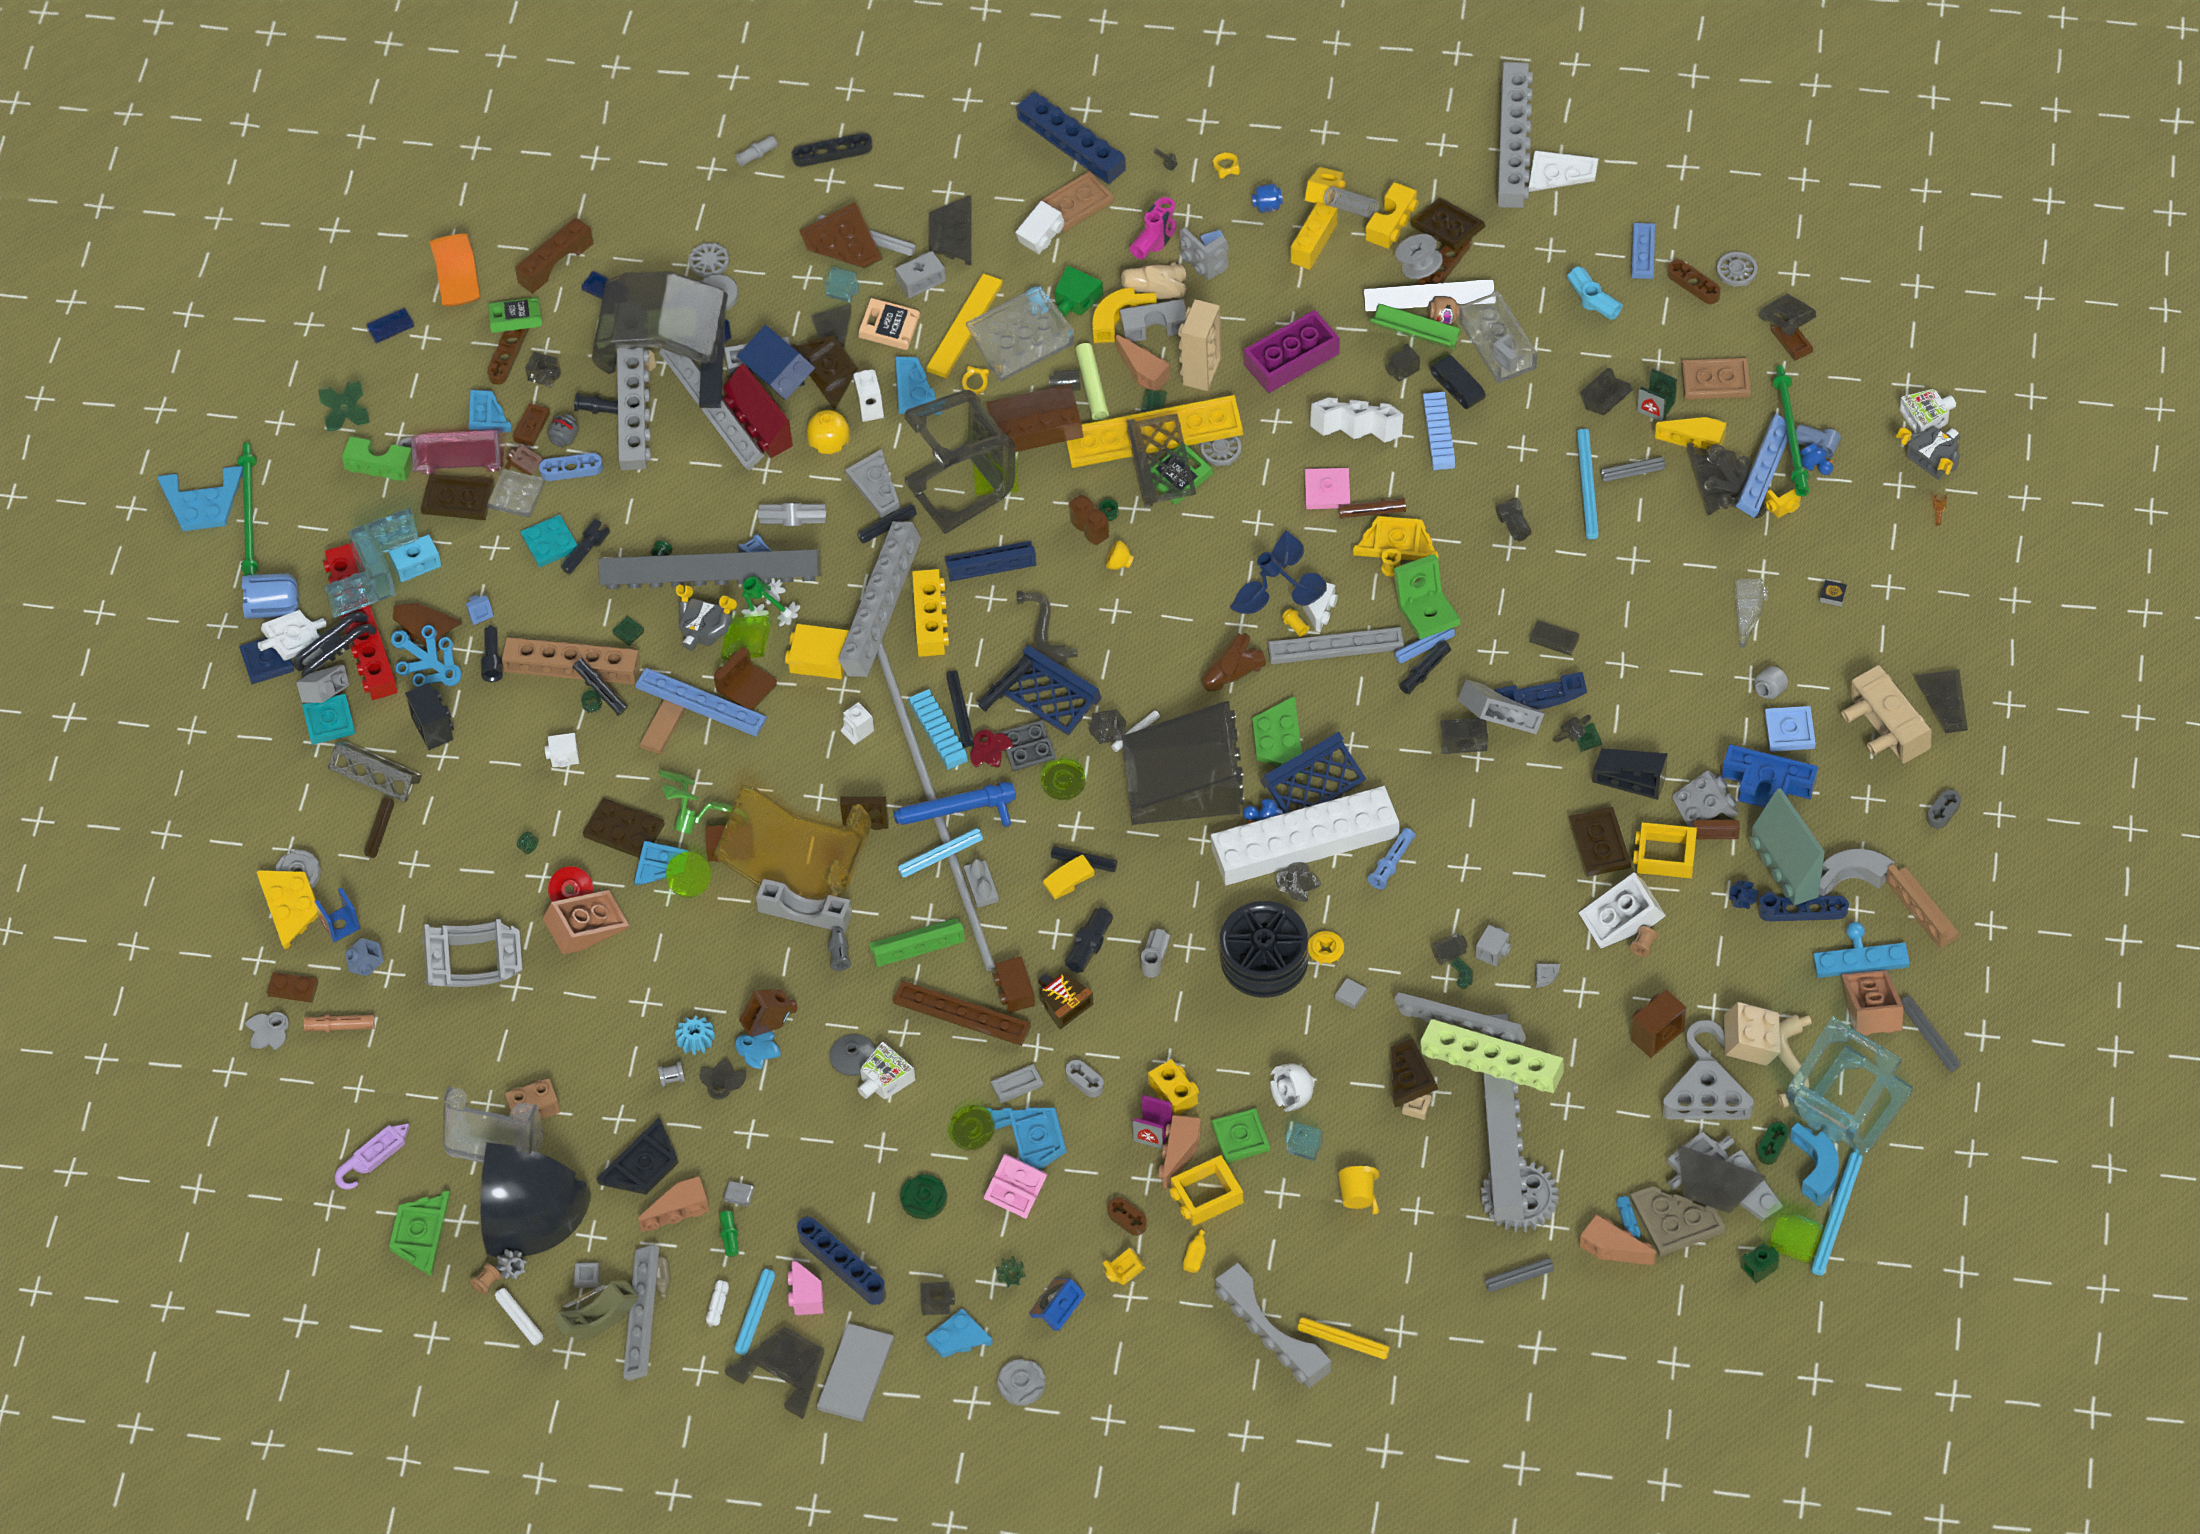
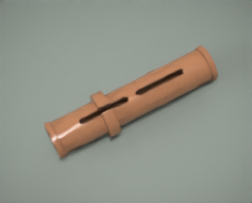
M326 1014L325 1017H304V1032L325 1031V1033H331L333 1030L375 1029L374 1014L360 1016H330V1014Z

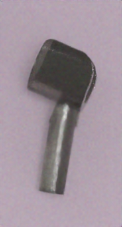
M1158 149L1154 150L1156 155L1165 160L1163 162L1164 167L1171 171L1174 170L1178 164L1175 161V154L1167 155Z

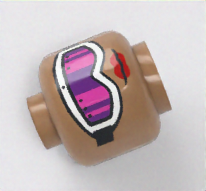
M1437 296L1433 302L1430 301L1429 319L1453 325L1456 318H1460L1461 306L1457 305L1455 298Z

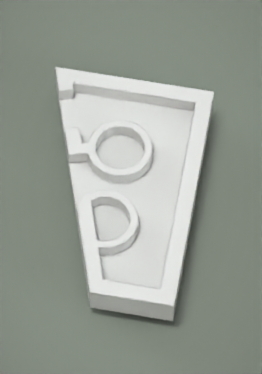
M1535 151L1529 192L1595 181L1598 158Z

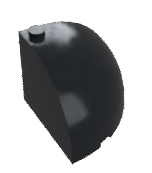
M486 1142L480 1208L482 1238L486 1254L497 1258L505 1254L507 1249L512 1251V1253L515 1250L522 1253L521 1256H529L547 1251L563 1242L578 1228L588 1210L591 1193L586 1183L575 1178L576 1173L548 1156L534 1151L526 1154L518 1152L515 1146Z

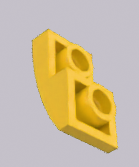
M1081 855L1054 871L1043 880V885L1054 900L1074 891L1075 885L1093 877L1095 871L1086 858Z

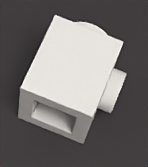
M575 733L548 736L549 745L545 746L546 759H551L552 767H566L579 764Z

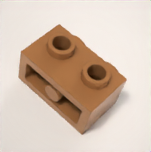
M550 1079L538 1080L531 1085L522 1088L517 1087L505 1093L515 1127L560 1113L558 1100Z

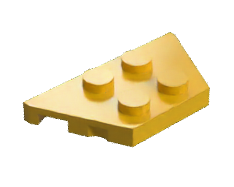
M1378 516L1372 523V527L1364 533L1363 539L1358 546L1355 545L1353 548V556L1381 558L1382 553L1386 549L1393 548L1401 553V559L1419 560L1435 554L1438 558V552L1435 551L1429 534L1426 533V527L1421 519Z
M259 870L257 875L282 946L284 949H287L291 946L290 942L298 934H302L308 925L318 918L314 903L316 901L315 895L305 872Z

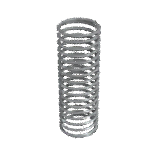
M1337 187L1328 188L1324 196L1326 205L1367 218H1372L1374 213L1371 215L1374 203L1375 211L1378 212L1377 200ZM1332 189H1334L1333 191H1335V192H1334V194L1332 195L1331 204H1330L1331 194L1329 195V204H1328V202H1327L1328 194H1329V192H1330ZM1371 202H1372V204H1373L1372 211H1371V213L1368 215V213H1367L1368 206H1369V204H1370V209H1371Z

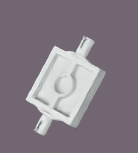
M300 610L263 623L261 627L262 632L268 639L258 642V648L260 651H264L273 647L283 660L286 661L296 657L301 650L319 638L317 630L326 627V621L324 618L311 622L305 618Z

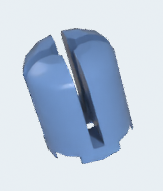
M288 573L242 576L244 617L250 619L279 618L297 611L299 594L296 579Z

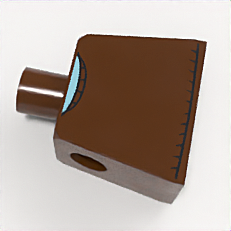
M781 989L757 990L753 992L739 1021L749 1036L754 1037L780 1029L788 1015L797 1012V1003L793 999L789 1000Z

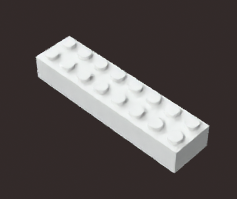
M1385 786L1211 834V849L1226 886L1399 837V820Z

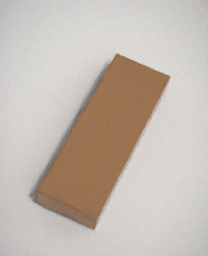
M664 700L640 742V747L661 755L686 708Z

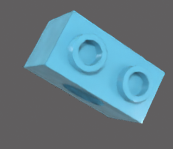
M430 535L416 538L414 541L396 546L388 551L391 564L400 582L442 566L439 553Z

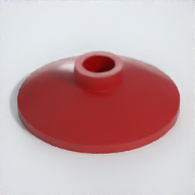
M574 866L560 868L551 876L548 883V895L551 902L593 893V883L590 876L581 868ZM567 885L573 887V891L570 894L565 891Z

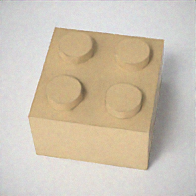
M1737 1002L1724 1014L1726 1056L1767 1066L1780 1054L1778 1012Z

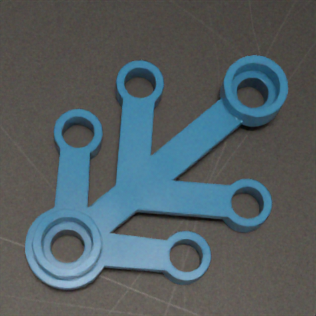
M426 625L422 629V635L426 638L428 653L412 643L410 636L406 632L398 630L392 634L391 642L396 648L407 649L422 660L409 664L404 661L399 662L396 665V672L398 674L407 676L411 672L434 668L439 673L428 676L418 673L413 677V684L420 687L429 682L430 684L443 682L447 686H455L460 682L462 672L458 666L454 665L452 652L454 643L451 639L443 637L439 641V647L444 651V665L438 661L435 640L437 631L434 627ZM432 629V634L427 636L426 632ZM402 635V640L397 642V637ZM449 641V646L443 648L444 642ZM406 665V670L401 672L400 668ZM453 671V676L447 678L448 672ZM420 677H423V682L421 684H417V680Z

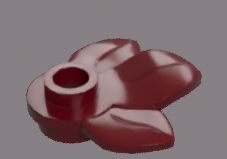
M987 729L980 730L974 736V748L970 753V760L976 768L983 764V762L992 767L999 768L1002 759L1001 751L1013 748V743L1005 734H993L992 731ZM984 737H987L985 742H981Z

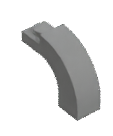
M1850 849L1834 854L1823 863L1819 896H1828L1839 882L1850 878L1862 879L1880 889L1886 882L1888 867L1893 865L1894 861L1880 853L1866 849Z

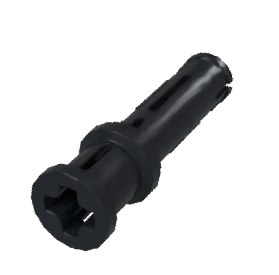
M577 392L574 411L584 410L591 411L592 414L605 412L618 415V401L601 399L599 395L594 397L585 396ZM632 404L630 408H636L639 404Z

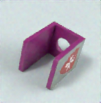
M1143 1095L1141 1099L1142 1119L1134 1118L1133 1120L1134 1141L1163 1149V1145L1167 1140V1124L1172 1123V1103Z

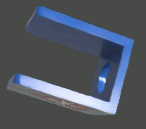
M339 888L338 892L343 908L330 915H327L318 900L314 901L320 923L333 943L360 929L355 908L342 888ZM337 920L346 921V926L343 929H335L333 927L334 922Z

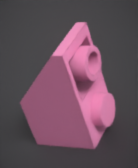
M797 1261L792 1262V1271H788V1283L793 1285V1292L788 1293L789 1307L794 1306L795 1315L823 1314L821 1280Z

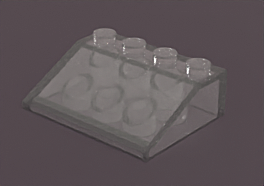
M1040 286L966 322V326L989 368L1000 382L1074 345L1072 326Z

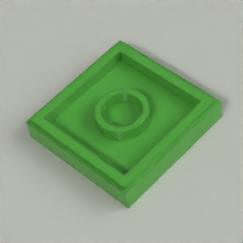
M1256 1108L1211 1120L1215 1137L1226 1163L1270 1151V1145Z

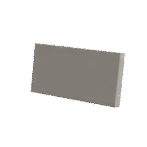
M848 1324L817 1409L864 1422L892 1347L894 1336Z

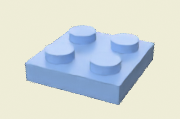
M1810 706L1765 709L1770 751L1815 749L1816 743Z

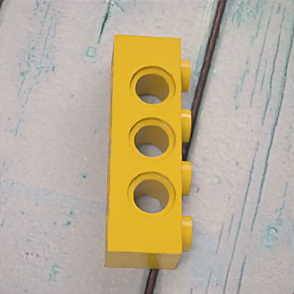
M939 569L912 571L918 656L945 655V646L949 645L948 632L943 630V627H948L947 614H942V609H946V598L941 596V591H945L944 578H940Z

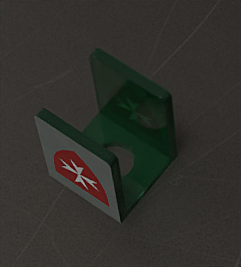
M1652 369L1650 371L1649 390L1644 387L1639 389L1637 412L1661 422L1664 421L1676 402L1677 379Z

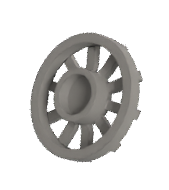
M702 243V245L694 248L690 254V268L701 277L720 275L729 265V255L726 249L717 245V243ZM718 260H725V263L722 264ZM693 261H700L693 265ZM702 266L703 268L700 271L697 269V267ZM716 266L721 267L720 269H718V270H716V271H715V269H714Z
M1730 252L1722 256L1718 261L1717 274L1723 283L1732 285V287L1747 286L1756 278L1757 263L1754 258L1746 253ZM1738 257V259L1732 260L1731 258ZM1741 258H1744V259H1746L1747 261L1744 263V262L1741 260ZM1728 259L1729 265L1723 262ZM1750 263L1753 265L1751 268H1746ZM1722 266L1728 270H1721L1720 268ZM1754 271L1752 275L1746 272Z
M1235 436L1230 437L1232 440L1229 442L1224 438L1214 440L1213 443H1201V454L1206 462L1215 466H1228L1237 460L1241 454L1240 439ZM1234 442L1237 443V446L1230 447ZM1205 444L1212 447L1210 449H1204ZM1230 450H1237L1236 454L1230 452Z

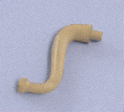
M1795 1014L1779 1023L1780 1054L1778 1057L1798 1081V1089L1790 1094L1782 1093L1778 1095L1783 1108L1788 1107L1791 1102L1803 1098L1809 1090L1808 1075L1788 1044V1038L1802 1033V1027L1812 1024L1809 1015L1799 1018Z

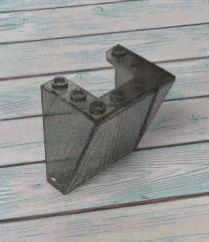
M1229 701L1122 736L1132 825L1240 814V805H1244L1242 766L1238 767L1237 761H1241L1240 748H1236L1238 733L1235 727V710H1230Z

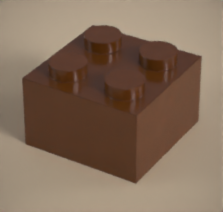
M1667 989L1662 994H1656L1647 1006L1639 1008L1633 1014L1631 1041L1647 1056L1652 1058L1684 1032L1686 1006Z

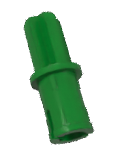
M723 1211L719 1214L721 1224L720 1238L723 1239L725 1255L732 1258L739 1254L737 1236L739 1234L738 1230L735 1229L734 1213L732 1211Z

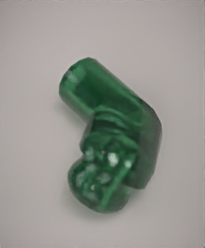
M1457 957L1451 964L1459 972L1460 978L1456 981V984L1462 989H1467L1468 985L1473 983V971L1465 962Z

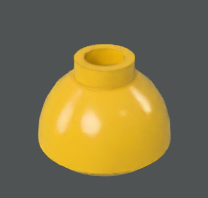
M1118 540L1111 547L1105 566L1111 570H1118L1123 567L1129 568L1134 556L1130 555L1126 544Z

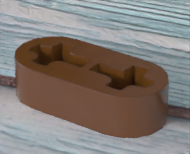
M1114 1198L1108 1203L1109 1218L1129 1234L1138 1236L1146 1231V1216L1122 1198ZM1122 1207L1123 1213L1120 1211L1114 1212V1208L1119 1209ZM1132 1221H1140V1226L1137 1224L1132 1226Z

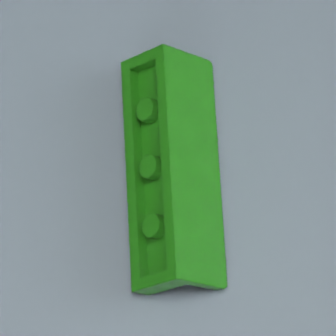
M1379 304L1375 318L1370 319L1374 326L1455 350L1461 332L1460 328Z
M957 918L871 942L869 945L876 966L880 967L965 942L964 929L961 922L959 923Z

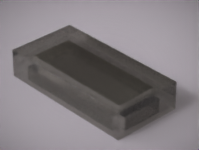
M1538 620L1531 633L1530 643L1572 656L1580 634Z

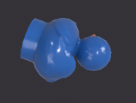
M1814 442L1800 451L1802 454V466L1807 470L1811 471L1815 465L1819 464L1818 470L1822 475L1832 473L1833 461L1825 460L1827 452L1824 448L1817 447Z
M1263 799L1260 812L1254 806H1247L1243 810V817L1250 824L1254 820L1260 821L1281 815L1283 810L1277 808L1275 801Z

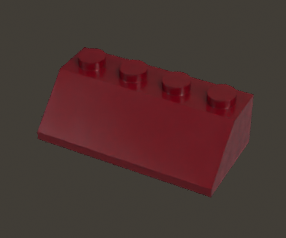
M744 363L741 364L723 388L725 396L723 400L733 410L739 422L744 424L751 438L756 439L760 450L763 453L766 452L770 458H773L793 447L789 419Z

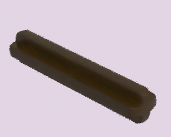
M383 798L364 849L366 857L375 858L377 856L394 807L392 799Z

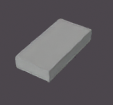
M1034 1064L991 1081V1086L1001 1104L1043 1087V1082Z

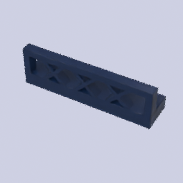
M1027 541L946 556L945 563L951 582L1036 566V554L1032 542Z

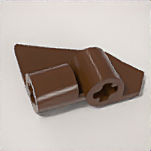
M419 603L396 605L393 608V620L400 624L401 630L406 632L412 641L418 639L427 647L426 638L422 635V629L426 625L434 627L437 631L435 637L437 652L441 650L439 647L440 639L446 637V633L453 628L462 625L461 621ZM432 629L426 632L427 636L432 634Z

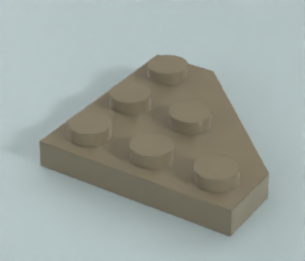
M1653 1186L1630 1194V1200L1659 1257L1725 1233L1726 1228L1715 1208L1694 1204L1693 1200L1676 1194L1672 1196L1663 1193L1661 1189Z

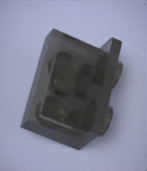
M1607 368L1580 392L1586 410L1605 415L1632 392L1633 388L1631 383L1616 379L1613 370Z

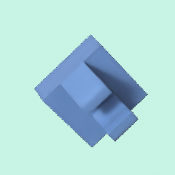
M478 595L469 598L470 602L466 603V607L473 625L494 617L486 595L480 598Z

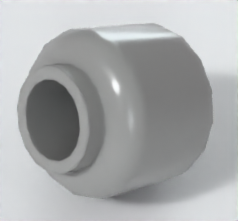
M1775 666L1765 668L1755 678L1756 692L1766 699L1778 697L1788 686L1786 674Z

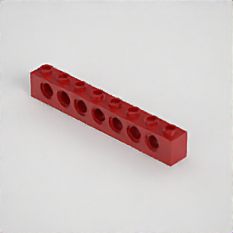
M350 544L324 551L326 560H323V565L326 573L330 572L332 576L328 577L331 590L336 589L337 594H334V599L337 607L341 606L343 610L339 612L341 620L355 612H362L368 617L366 623L356 621L345 629L346 635L364 624H371L376 628L374 635L364 633L353 641L354 645L350 646L353 658L359 659V663H356L359 676L364 675L365 680H362V685L365 693H370L372 701L397 694L395 680Z

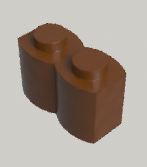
M1079 495L1069 502L1070 521L1075 528L1084 532L1089 542L1099 545L1109 538V524L1106 515L1096 509L1088 497Z

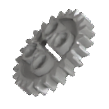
M1524 1160L1525 1170L1520 1171V1176L1525 1175L1526 1190H1523L1522 1195H1527V1205L1535 1208L1523 1210L1524 1219L1496 1221V1225L1499 1226L1505 1223V1230H1508L1510 1226H1514V1232H1517L1519 1227H1522L1523 1231L1527 1232V1226H1531L1532 1229L1536 1230V1223L1544 1226L1545 1218L1551 1220V1212H1556L1555 1204H1558L1559 1198L1557 1196L1558 1188L1555 1187L1556 1180H1550L1551 1173L1543 1174V1166L1535 1169V1162H1532L1530 1166H1526V1161ZM1489 1172V1180H1484V1188L1481 1191V1203L1484 1204V1212H1490L1489 1219L1492 1220L1495 1219L1492 1176L1491 1172ZM1534 1185V1186H1537L1538 1188L1532 1189V1188H1529L1528 1186Z

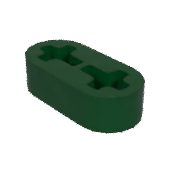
M1774 1122L1768 1127L1757 1151V1158L1761 1163L1771 1165L1778 1160L1789 1135L1788 1127L1785 1124ZM1782 1132V1135H1779L1776 1140L1773 1139L1774 1133ZM1769 1147H1772V1153L1768 1156L1764 1155V1152H1767Z

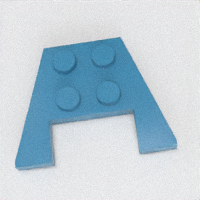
M243 467L223 468V487L179 492V478L177 474L158 476L159 484L182 531L226 526L234 504L235 493L239 489L240 478L243 477Z
M1003 1108V1110L983 1109L992 1117L994 1130L1012 1125L1022 1162L1040 1170L1067 1153L1055 1108H1025V1110H1012L1011 1108Z

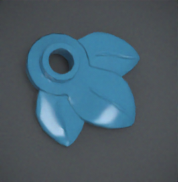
M771 1031L754 1037L746 1034L741 1035L735 1042L738 1054L744 1057L745 1062L749 1066L756 1069H762L763 1059H773L781 1055L778 1046L772 1041L775 1034Z

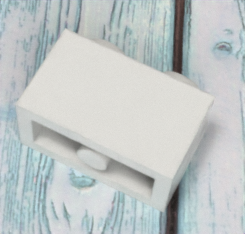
M1041 201L1016 231V235L1021 244L1040 254L1043 249L1050 245L1051 239L1055 234L1063 229L1065 222L1061 212Z

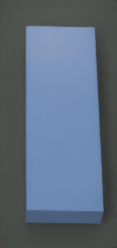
M1634 223L1632 278L1653 279L1655 224Z

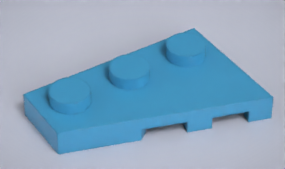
M896 357L895 372L898 414L941 415L942 408L940 403L938 404L935 399V393L926 380V374L918 358Z

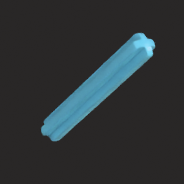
M975 828L899 865L900 874L902 877H907L983 840V836L980 830Z
M764 1269L761 1273L734 1347L737 1354L746 1355L748 1353L775 1278V1273L772 1270Z

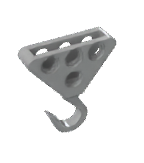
M1709 1020L1694 1023L1688 1029L1686 1043L1697 1062L1664 1098L1663 1116L1667 1119H1749L1753 1112V1098L1694 1039L1697 1034L1708 1032L1714 1035L1716 1040L1725 1047V1035L1722 1028L1717 1023ZM1681 1103H1686V1104H1688V1105H1687V1106H1682V1105H1680V1104H1681ZM1705 1103H1710V1104H1712V1105H1711V1106H1706V1105H1704V1104H1705ZM1733 1103L1735 1104V1106H1729L1727 1104ZM1679 1111H1689V1112L1684 1114V1113H1680ZM1702 1111H1713V1112H1712V1113H1709V1114H1706V1113H1704V1112H1702ZM1726 1111H1737V1112H1736V1113H1733V1114H1730V1113H1727Z

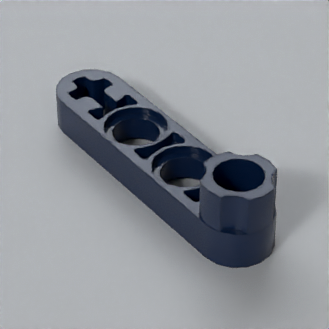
M1766 892L1764 896L1760 897L1758 914L1762 920L1769 922L1838 920L1847 916L1849 902L1842 896H1819L1818 898L1794 905L1798 908V911L1790 913L1786 910L1787 906L1793 905L1789 898L1778 897L1774 892ZM1817 904L1821 907V911L1812 912L1809 906ZM1835 905H1840L1841 910H1837ZM1780 906H1782L1781 913H1779Z

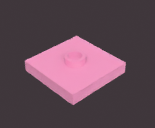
M1349 468L1305 469L1306 509L1339 508V505L1350 504Z

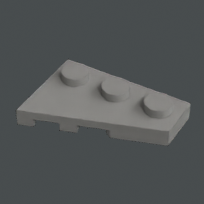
M882 449L845 469L846 476L881 518L900 508Z
M1742 1150L1711 1168L1702 1176L1707 1181H1712L1720 1187L1719 1190L1723 1193L1729 1194L1740 1202L1739 1205L1762 1222L1783 1208V1205Z

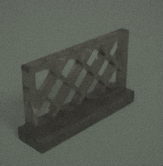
M1178 414L1136 422L1135 419L1126 420L1127 435L1144 508L1152 507L1153 503L1196 495ZM1174 421L1175 429L1172 433L1162 429L1165 422ZM1150 426L1155 431L1149 438L1142 434L1140 427ZM1158 432L1168 437L1163 445L1153 440ZM1171 439L1180 444V448L1176 453L1166 448ZM1150 444L1160 449L1155 457L1146 453V449ZM1163 451L1173 457L1168 465L1158 460ZM1176 459L1185 465L1181 473L1171 468ZM1155 463L1164 468L1159 477L1150 471ZM1167 471L1178 476L1172 485L1163 480ZM1180 479H1183L1189 483L1190 489L1181 491L1175 486ZM1159 483L1169 488L1166 494L1156 496L1155 488Z

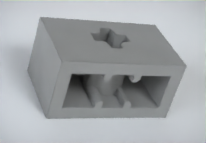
M933 251L922 254L918 258L895 268L896 282L908 299L946 281L945 268Z

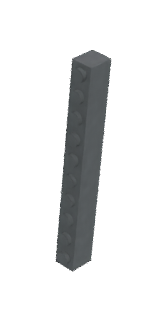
M820 550L599 558L600 585H606V589H620V584H628V588H641V584L650 583V588L663 587V583L670 582L671 587L685 586V582H693V586L706 585V581H715V585H727L728 580H737V584H743L747 578L754 575L764 583H772V578H780V582H794V577H802V581H815V577L821 576Z

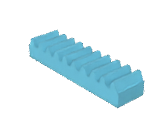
M930 689L909 697L908 703L946 769L949 770L967 762L965 749H963L957 735L955 736L954 730L951 729L946 716H943V712L939 709L938 703L935 702L934 696L931 695Z

